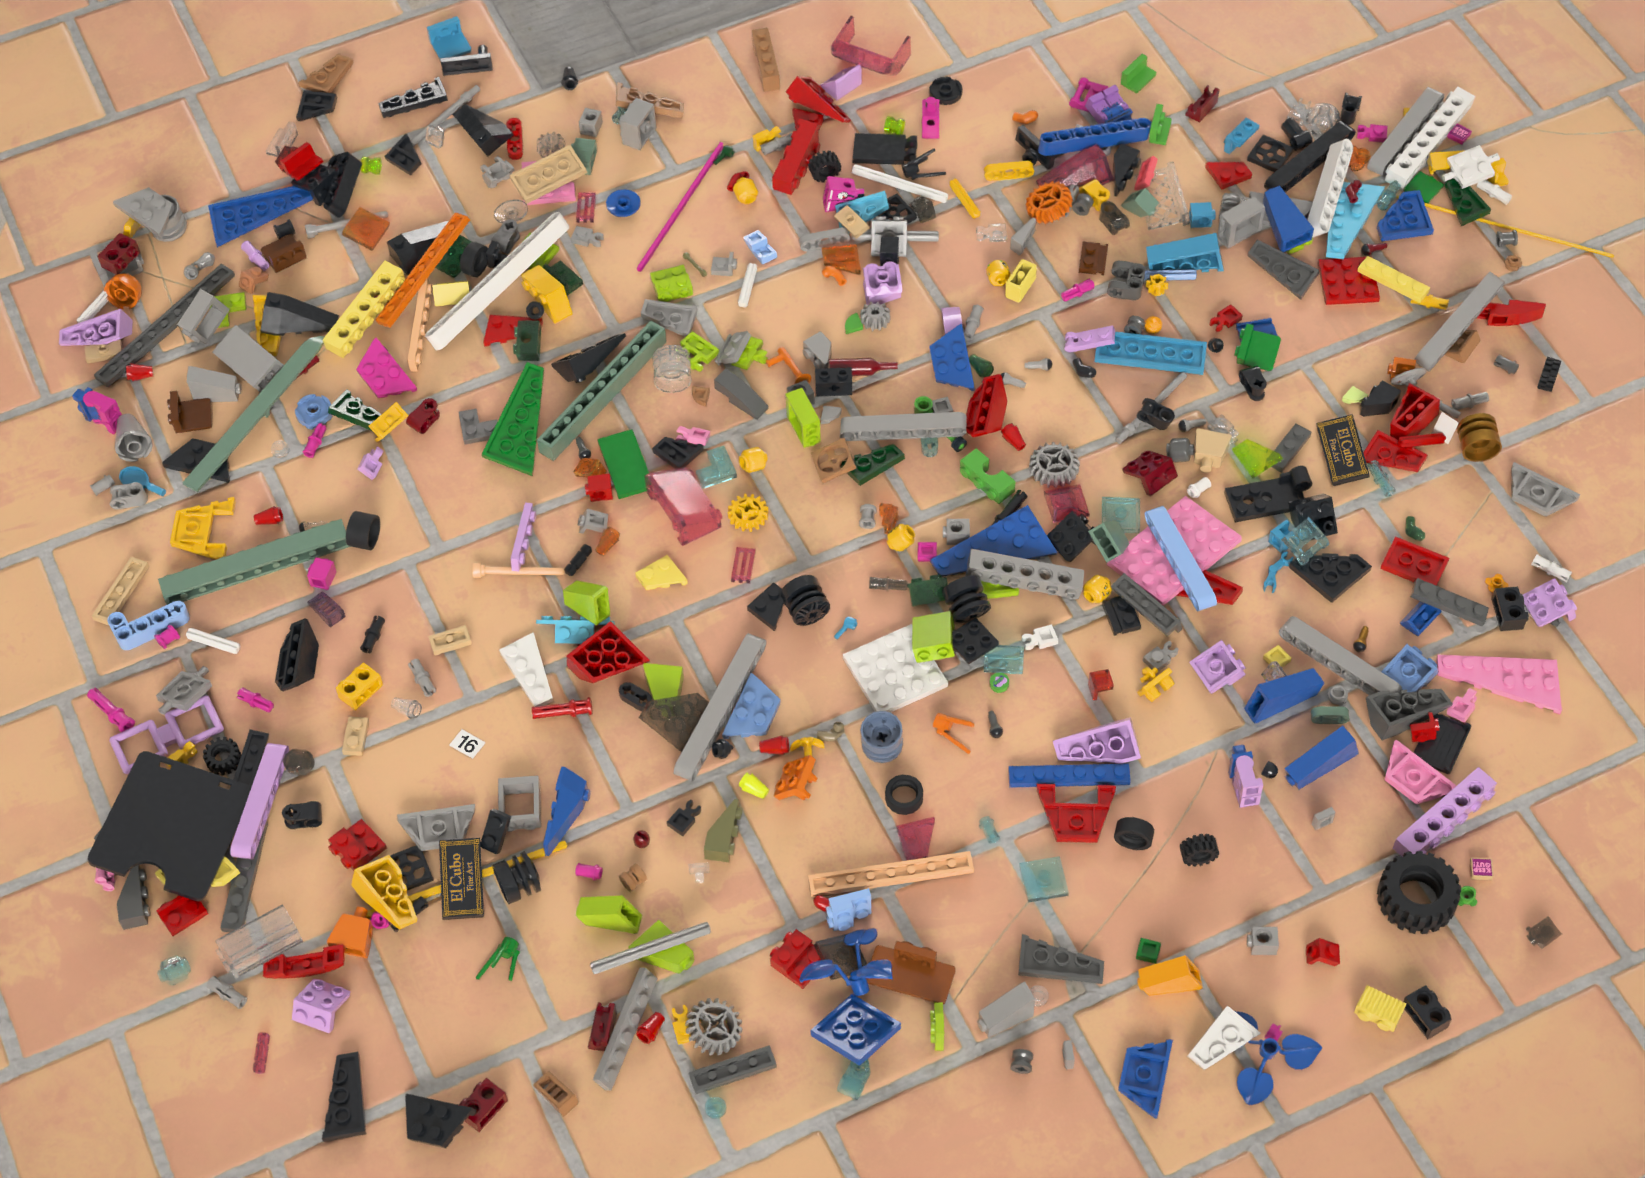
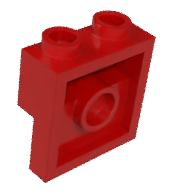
M362 819L347 830L343 827L328 839L330 844L328 848L334 856L339 855L346 869L351 868L353 871L368 864L387 849L386 844Z
M796 929L793 933L789 931L783 938L784 943L780 948L776 946L771 951L770 965L797 986L804 989L811 980L800 983L802 971L815 961L829 960V955L813 945V940Z

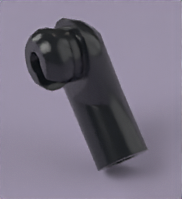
M1080 358L1073 360L1072 363L1078 376L1085 378H1094L1096 376L1095 368L1083 365Z

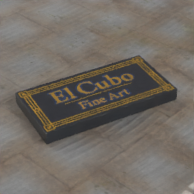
M1353 414L1316 423L1332 486L1369 478L1370 475Z
M480 838L439 840L442 920L484 917Z

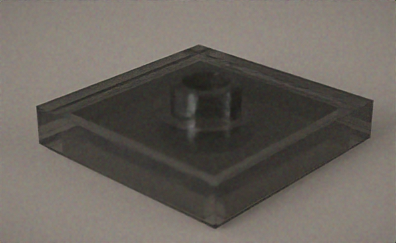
M847 934L816 941L814 947L821 960H832L833 964H837L846 976H850L851 972L858 970L856 945L848 946L844 943V937ZM860 950L862 967L867 966V962ZM837 970L829 976L831 980L842 978Z

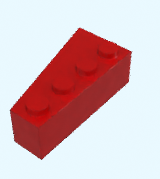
M800 118L797 122L798 130L793 131L790 146H786L783 159H780L772 177L773 189L790 195L793 194L795 189H798L801 178L806 175L808 163H810L809 160L813 159L812 156L819 152L821 146L819 143L818 124Z

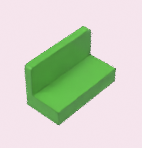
M1141 54L1121 75V85L1135 93H1138L1157 73L1147 67L1146 55Z

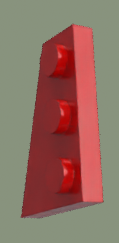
M1377 430L1363 452L1366 463L1419 472L1428 455L1413 447L1401 448L1397 444L1399 440Z
M1206 570L1202 572L1216 596L1217 603L1233 605L1242 594L1243 587ZM1184 589L1176 595L1189 598Z

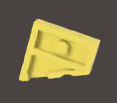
M668 555L635 573L636 578L646 590L656 589L657 587L666 588L670 587V584L676 583L688 584L685 576Z

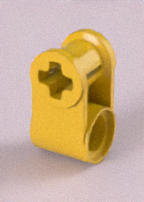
M1094 179L1079 188L1080 194L1083 193L1091 196L1094 201L1092 206L1097 211L1102 212L1109 209L1108 199L1110 198V192L1098 180Z

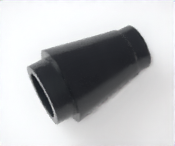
M566 67L563 73L562 86L567 90H573L578 85V79L574 69Z
M534 301L528 304L526 313L531 319H539L544 313V308L541 303ZM536 307L540 310L538 314L533 312Z

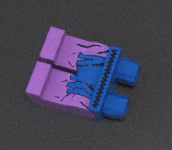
M1116 84L1103 90V92L1089 97L1085 107L1098 124L1132 119L1131 115L1133 112L1119 95V89Z

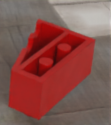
M1409 383L1400 407L1397 408L1390 423V436L1399 440V437L1418 435L1439 415L1440 399Z

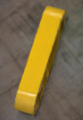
M1030 161L995 163L984 167L985 179L989 181L1028 178L1034 174L1033 163Z

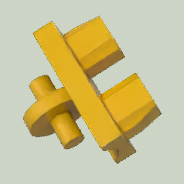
M1145 667L1142 669L1143 676L1140 680L1142 683L1146 681L1149 683L1137 692L1139 696L1145 695L1152 702L1161 695L1155 685L1159 683L1164 691L1171 688L1175 683L1169 675L1172 673L1170 668H1167L1157 677L1155 675L1158 672L1157 668L1154 667L1151 670Z

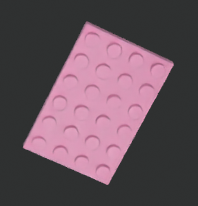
M1187 496L1167 510L1202 572L1209 569L1242 540V536ZM1149 526L1129 541V545L1123 554L1107 562L1110 568L1121 576L1125 573L1163 606L1174 598L1179 591L1181 592L1184 589Z

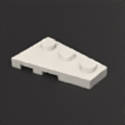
M1226 1006L1187 1057L1205 1070L1261 1033L1229 1006Z

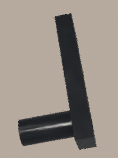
M485 45L478 47V54L441 58L443 76L493 71L491 53H488V48Z
M1024 125L1019 126L1015 140L1026 150L1031 148L1038 152L1040 140ZM1039 153L1038 161L1049 170L1053 168L1055 159L1066 153L1044 156Z

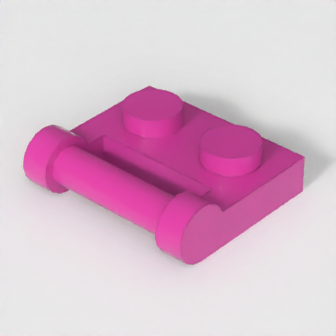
M1082 77L1078 82L1079 86L1074 97L1069 101V105L1072 108L1089 112L1085 107L1088 98L1103 92L1109 86L1090 82L1087 78ZM1084 89H1088L1089 91L1084 101H1080Z

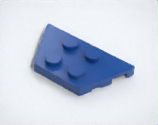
M959 324L929 346L935 378L938 383H948L951 386H961L974 391L975 387L962 324Z
M1168 1039L1163 1043H1149L1142 1047L1127 1048L1118 1091L1156 1119L1158 1117L1173 1042L1172 1039Z

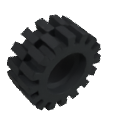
M829 150L827 153L822 151V154L818 152V156L814 155L812 156L813 159L809 160L808 168L813 179L817 182L821 180L823 183L827 176L835 177V175L838 176L839 172H841L842 166L835 152L831 153Z
M1551 357L1546 358L1537 386L1538 389L1552 392L1562 362L1561 360Z
M217 737L216 742L212 739L210 741L211 745L206 744V749L203 750V759L207 768H209L210 772L213 773L214 771L217 775L219 772L221 775H225L226 771L228 774L232 773L231 769L234 771L237 769L236 765L239 764L241 752L237 743L233 742L231 738L228 740L227 737H223V740ZM227 751L230 753L225 760H215L216 755L220 752Z
M1193 835V838L1188 837L1186 841L1183 840L1182 844L1179 845L1183 862L1187 866L1193 865V867H1196L1197 864L1203 866V863L1209 864V861L1213 862L1215 858L1219 857V849L1216 838L1213 835Z

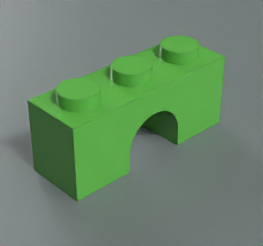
M975 448L960 460V472L963 477L970 479L976 488L984 491L989 499L1000 504L1015 492L1016 481L1003 470L996 475L986 474L985 472L989 470V458Z

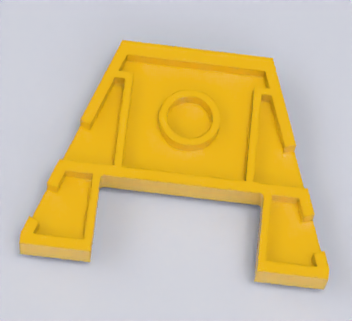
M230 497L227 498L228 501L220 503L214 501L211 502V505L204 507L198 505L176 511L170 539L171 546L215 560L226 556V543H209L214 515H233L236 504L235 498Z

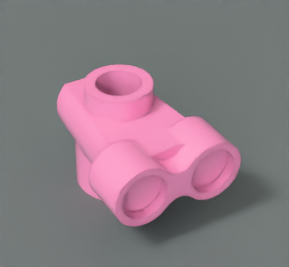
M96 868L95 882L103 885L105 891H113L115 887L114 873Z

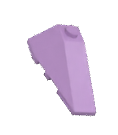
M121 309L61 329L59 345L74 346L111 343L132 334L133 320Z
M1131 717L1053 740L1058 760L1122 764L1141 758Z

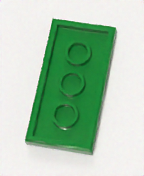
M633 429L597 439L619 499L654 489L653 481Z

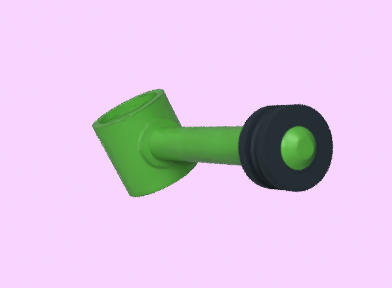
M920 396L915 400L914 414L933 413V402L929 397ZM962 436L947 437L952 442L951 447L956 452H960L967 445V441Z

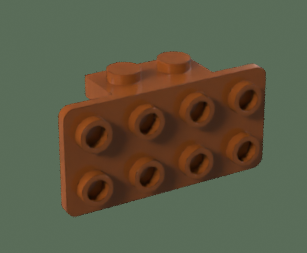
M896 941L894 949L881 945L875 947L871 961L889 960L892 964L893 979L866 978L868 984L931 1002L946 1003L956 968L952 965L938 962L937 952L928 947L914 946L907 941Z

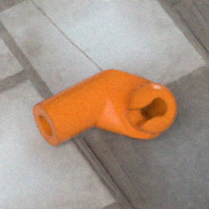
M1035 110L1025 114L1015 112L1012 120L1028 125L1038 118V112Z
M826 266L822 270V274L826 278L832 275L839 286L846 284L847 281L839 269Z

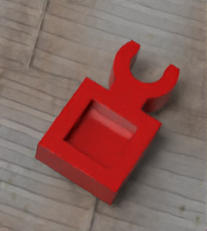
M1230 304L1219 311L1217 317H1213L1210 320L1209 325L1217 324L1215 331L1220 332L1224 325L1230 328L1241 321L1243 315Z

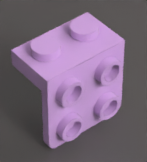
M1555 578L1523 594L1524 605L1539 627L1566 615L1569 621L1576 618V605L1572 599L1568 600L1566 596L1568 593L1562 584L1559 585Z
M313 979L295 997L292 1020L330 1033L334 1028L335 1012L350 997V991L320 979Z

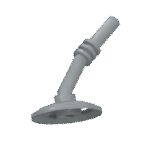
M1416 368L1406 371L1391 379V384L1406 385L1407 388L1409 383L1416 386L1417 380L1423 377L1427 370L1426 368ZM1440 400L1439 410L1458 419L1461 412L1443 404L1442 400Z

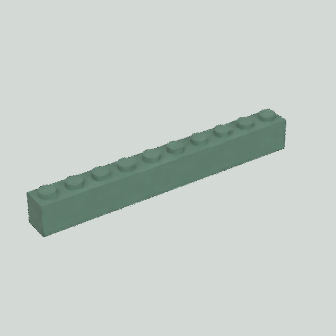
M650 321L537 439L539 453L554 461L666 343L665 328Z
M342 519L258 545L248 550H242L238 553L221 557L211 562L203 563L190 569L159 578L158 581L165 602L168 605L175 601H188L351 546H348L346 543V530Z

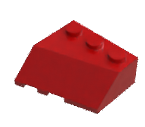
M611 621L567 655V667L579 679L592 684L650 662Z

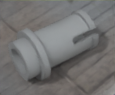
M109 474L108 476L104 475L103 479L90 485V487L97 496L99 493L115 485V482Z

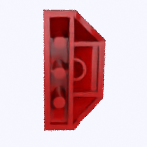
M1000 374L984 377L982 384L976 389L969 400L966 413V432L972 437L990 434L1002 429L1008 400Z

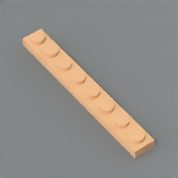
M967 851L808 875L811 897H815L816 895L824 896L974 873L971 853Z

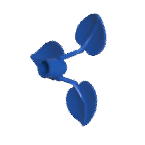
M875 928L856 930L844 937L846 945H856L858 970L851 972L849 979L837 964H833L832 960H819L809 964L802 971L800 983L806 980L829 977L837 970L846 981V985H851L853 994L855 996H862L870 990L866 978L893 979L892 964L889 960L881 959L871 961L867 966L862 967L860 944L872 943L878 934Z
M1235 1011L1258 1030L1257 1022L1251 1015ZM1299 1034L1286 1036L1282 1041L1283 1050L1278 1042L1272 1038H1267L1264 1041L1262 1039L1248 1041L1250 1044L1260 1045L1259 1053L1263 1060L1258 1071L1254 1068H1246L1239 1073L1237 1077L1239 1093L1248 1105L1261 1103L1271 1094L1274 1084L1270 1074L1262 1073L1268 1059L1274 1058L1277 1052H1279L1281 1055H1285V1061L1290 1067L1302 1070L1313 1063L1322 1050V1046L1315 1040Z

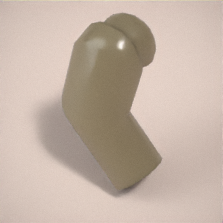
M835 722L830 731H817V738L821 741H836L845 731L843 723Z

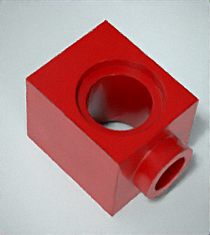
M610 474L587 476L588 484H585L586 495H590L591 502L613 500Z

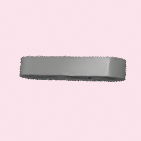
M841 227L803 235L799 238L801 250L812 251L846 244L850 240V235L846 228Z

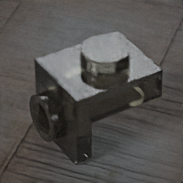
M920 196L915 198L914 201L909 202L910 208L917 213L920 223L936 218L931 200Z
M1549 916L1532 928L1529 926L1526 928L1529 933L1526 937L1533 946L1537 944L1541 949L1562 935Z

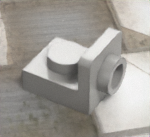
M730 252L729 258L713 257L711 275H733V269H737V259H734V252Z
M586 509L584 514L580 515L578 519L579 533L583 534L586 529L605 533L607 530L608 514Z

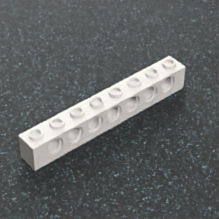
M1457 87L1454 92L1450 91L1446 101L1440 103L1438 111L1431 114L1429 122H1425L1422 125L1420 133H1415L1411 140L1412 142L1407 143L1404 147L1403 153H1399L1396 156L1395 163L1387 167L1385 181L1403 191L1427 162L1429 154L1437 150L1451 129L1470 110L1475 96L1460 87Z

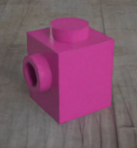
M315 558L313 564H310L307 577L310 586L329 590L337 573L334 562L326 558Z

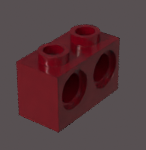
M119 233L97 257L102 268L117 275L125 270L130 262L138 256L140 250L136 240Z
M486 1077L483 1082H479L474 1087L473 1093L468 1098H464L459 1105L479 1110L473 1116L469 1115L465 1122L477 1132H480L507 1103L508 1099L506 1093ZM488 1093L493 1094L491 1098H484V1096Z

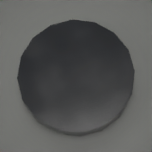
M948 76L935 79L929 87L930 97L939 99V104L941 105L954 104L961 99L963 94L962 84L957 79L953 80L952 77Z

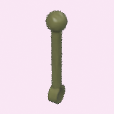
M685 252L683 258L688 259L703 277L707 276V272L696 264L689 253Z

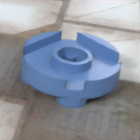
M315 394L304 396L298 401V406L295 409L298 422L306 426L307 429H314L319 423L325 424L333 417V415L328 413V407L331 403L323 395L321 397ZM311 409L317 410L316 412L311 413Z

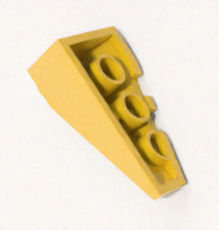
M390 855L354 870L351 886L362 900L399 930L417 922L412 902L407 895L406 884L402 880L401 869Z

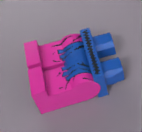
M89 387L85 391L77 389L72 397L78 402L77 408L83 413L85 419L89 422L93 420L96 424H103L109 433L115 434L117 420L122 415L116 400L93 391Z

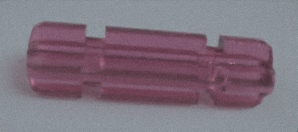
M260 1032L257 1035L258 1043L256 1044L255 1062L253 1063V1071L256 1074H263L266 1068L265 1063L269 1047L267 1044H269L270 1036L266 1032Z

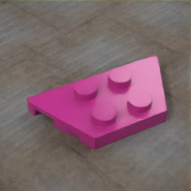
M377 337L374 338L356 369L357 373L377 398L387 397L388 395H400L401 392L405 391L416 392L417 387Z

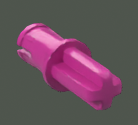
M1089 278L1082 283L1074 284L1073 288L1061 293L1063 301L1066 302L1076 296L1081 297L1085 292L1094 289V282Z
M319 423L312 435L308 437V443L303 450L306 457L313 458L318 446L322 444L321 439L327 429L325 425Z
M244 687L237 693L238 699L247 702L253 708L258 707L266 712H271L274 708V704L261 697L260 693H253Z

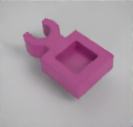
M1370 124V128L1365 125H1358L1357 138L1364 139L1367 137L1370 142L1383 143L1387 139L1388 126Z

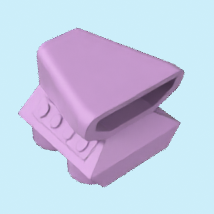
M886 262L883 266H878L871 263L863 268L866 305H869L870 302L873 304L879 302L881 305L901 298L902 282L899 264Z

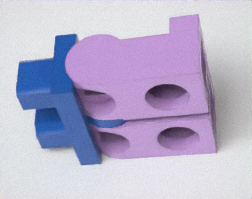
M1244 745L1233 746L1228 774L1230 778H1233L1232 783L1239 808L1259 805L1263 782L1261 778H1255L1252 751L1246 752Z

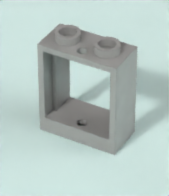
M1253 196L1220 215L1217 238L1227 248H1230L1261 231L1265 211L1264 204Z
M200 289L177 325L182 328L181 332L198 344L201 341L207 345L230 309L214 296Z
M538 775L498 778V810L505 813V795L534 793V814L512 815L507 831L541 828V784Z

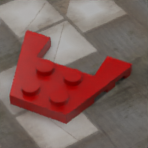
M1037 784V792L1056 842L1097 843L1113 801L1116 786L1098 785V804L1056 803L1055 784Z

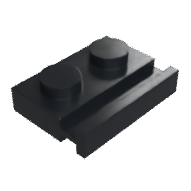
M1119 596L1111 598L1109 601H1102V607L1114 636L1118 633L1124 634L1141 630V623L1135 609Z

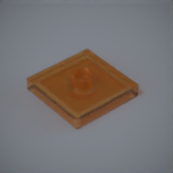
M359 207L343 229L342 235L373 251L389 228L390 222Z

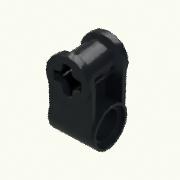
M1345 93L1340 121L1347 125L1355 122L1362 96L1356 97Z
M1259 366L1239 370L1240 382L1248 393L1249 398L1253 401L1263 400L1267 382Z
M1150 398L1143 399V406L1136 415L1140 421L1148 423L1159 430L1167 429L1175 418L1173 410Z
M310 801L285 806L282 810V816L285 819L286 827L289 829L320 826L322 824L321 803Z

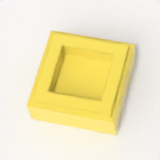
M1279 645L1263 656V659L1275 671L1291 662V657Z

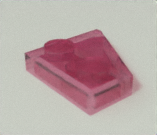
M934 817L896 826L906 861L928 857L933 827L935 825Z

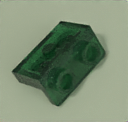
M561 260L551 267L547 263L543 265V268L564 286L566 295H569L583 285V280Z

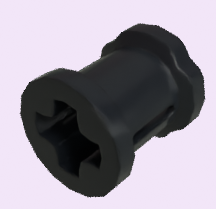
M290 219L281 225H273L278 239L291 233L295 234V229Z

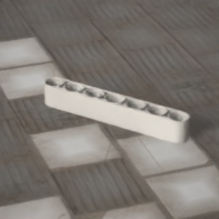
M1349 139L1336 142L1329 148L1308 217V222L1314 228L1313 238L1327 233L1330 229L1353 152V145Z

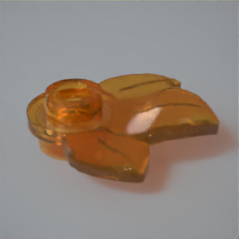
M1353 146L1348 167L1352 171L1363 169L1364 164L1368 163L1371 159L1369 150L1366 148L1358 149L1356 146Z

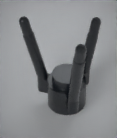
M934 148L902 165L905 177H911L912 180L946 175V172L917 174L919 172L918 164L928 160L927 156L935 152Z

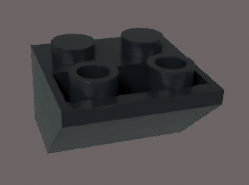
M1323 493L1288 502L1291 521L1301 542L1338 533L1331 496Z

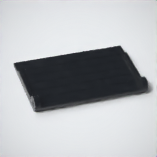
M1436 714L1433 716L1434 719H1438L1439 723L1436 739L1418 742L1414 754L1434 769L1450 774L1472 726L1469 723H1461L1445 715Z

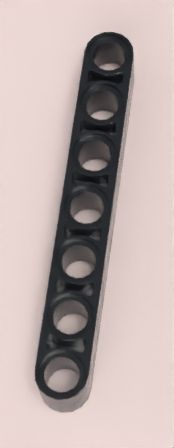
M1339 121L1266 180L1264 188L1269 190L1280 186L1286 193L1326 161L1332 144L1344 139L1351 141L1356 130L1343 121Z

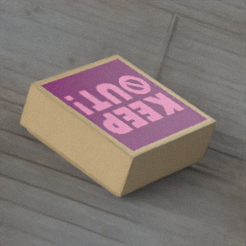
M1471 858V879L1492 880V859Z

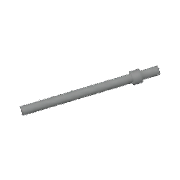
M475 85L468 92H464L458 101L410 140L413 147L463 104L469 103L472 97L480 91V87Z
M1181 372L1154 400L1161 404L1187 378V374ZM1136 417L1123 428V432L1115 441L1121 444L1128 436H1132L1142 421Z

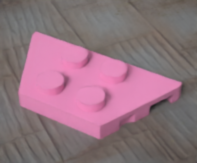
M1398 740L1394 741L1385 781L1416 805L1446 796L1456 787L1454 783Z

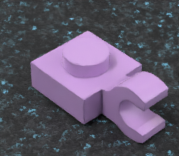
M377 446L375 450L372 449L370 453L365 454L357 470L369 479H374L382 466V463L378 460L383 450Z

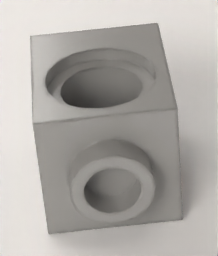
M584 109L579 120L580 134L597 137L603 123L601 111Z
M947 519L946 526H943V538H947V545H957L970 538L969 519Z
M1252 927L1251 933L1247 934V947H1251V955H1277L1279 948L1277 927ZM1258 939H1264L1266 943H1261Z

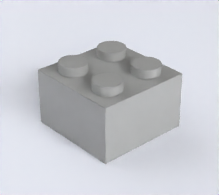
M635 98L629 104L627 111L619 119L622 144L638 150L642 149L657 128L654 104Z

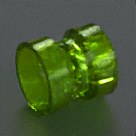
M888 116L885 121L884 132L902 135L905 128V119L899 118L896 120L894 117Z
M362 156L361 173L367 174L372 172L375 175H379L382 167L381 158L374 157L371 159L368 156Z

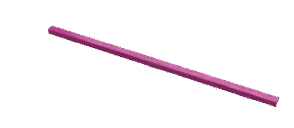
M720 142L637 266V271L642 272L720 154L724 143Z

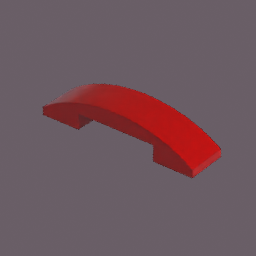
M341 944L323 947L322 952L286 957L284 954L264 957L263 977L276 979L301 978L330 972L344 965L345 946Z

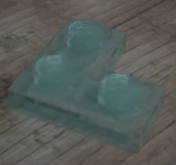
M724 446L708 450L707 456L711 466L696 470V476L702 489L737 478L736 470Z

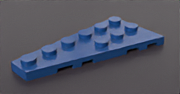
M291 186L208 205L217 248L312 201L313 198L310 192Z
M1027 505L934 557L930 562L939 577H945L966 572L971 549L1023 559H1036L1047 555H1057L1058 552Z

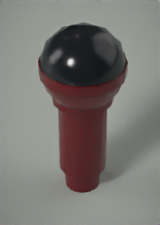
M1387 243L1364 244L1361 252L1363 255L1369 256L1375 251L1387 248Z

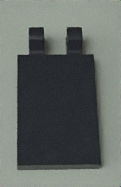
M855 133L852 161L853 163L904 165V161H912L917 157V136L912 135L906 138V135Z

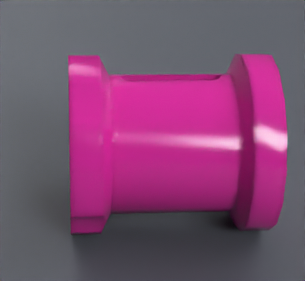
M168 625V628L159 635H154L156 641L163 649H166L167 645L175 639H180L178 632L172 625Z

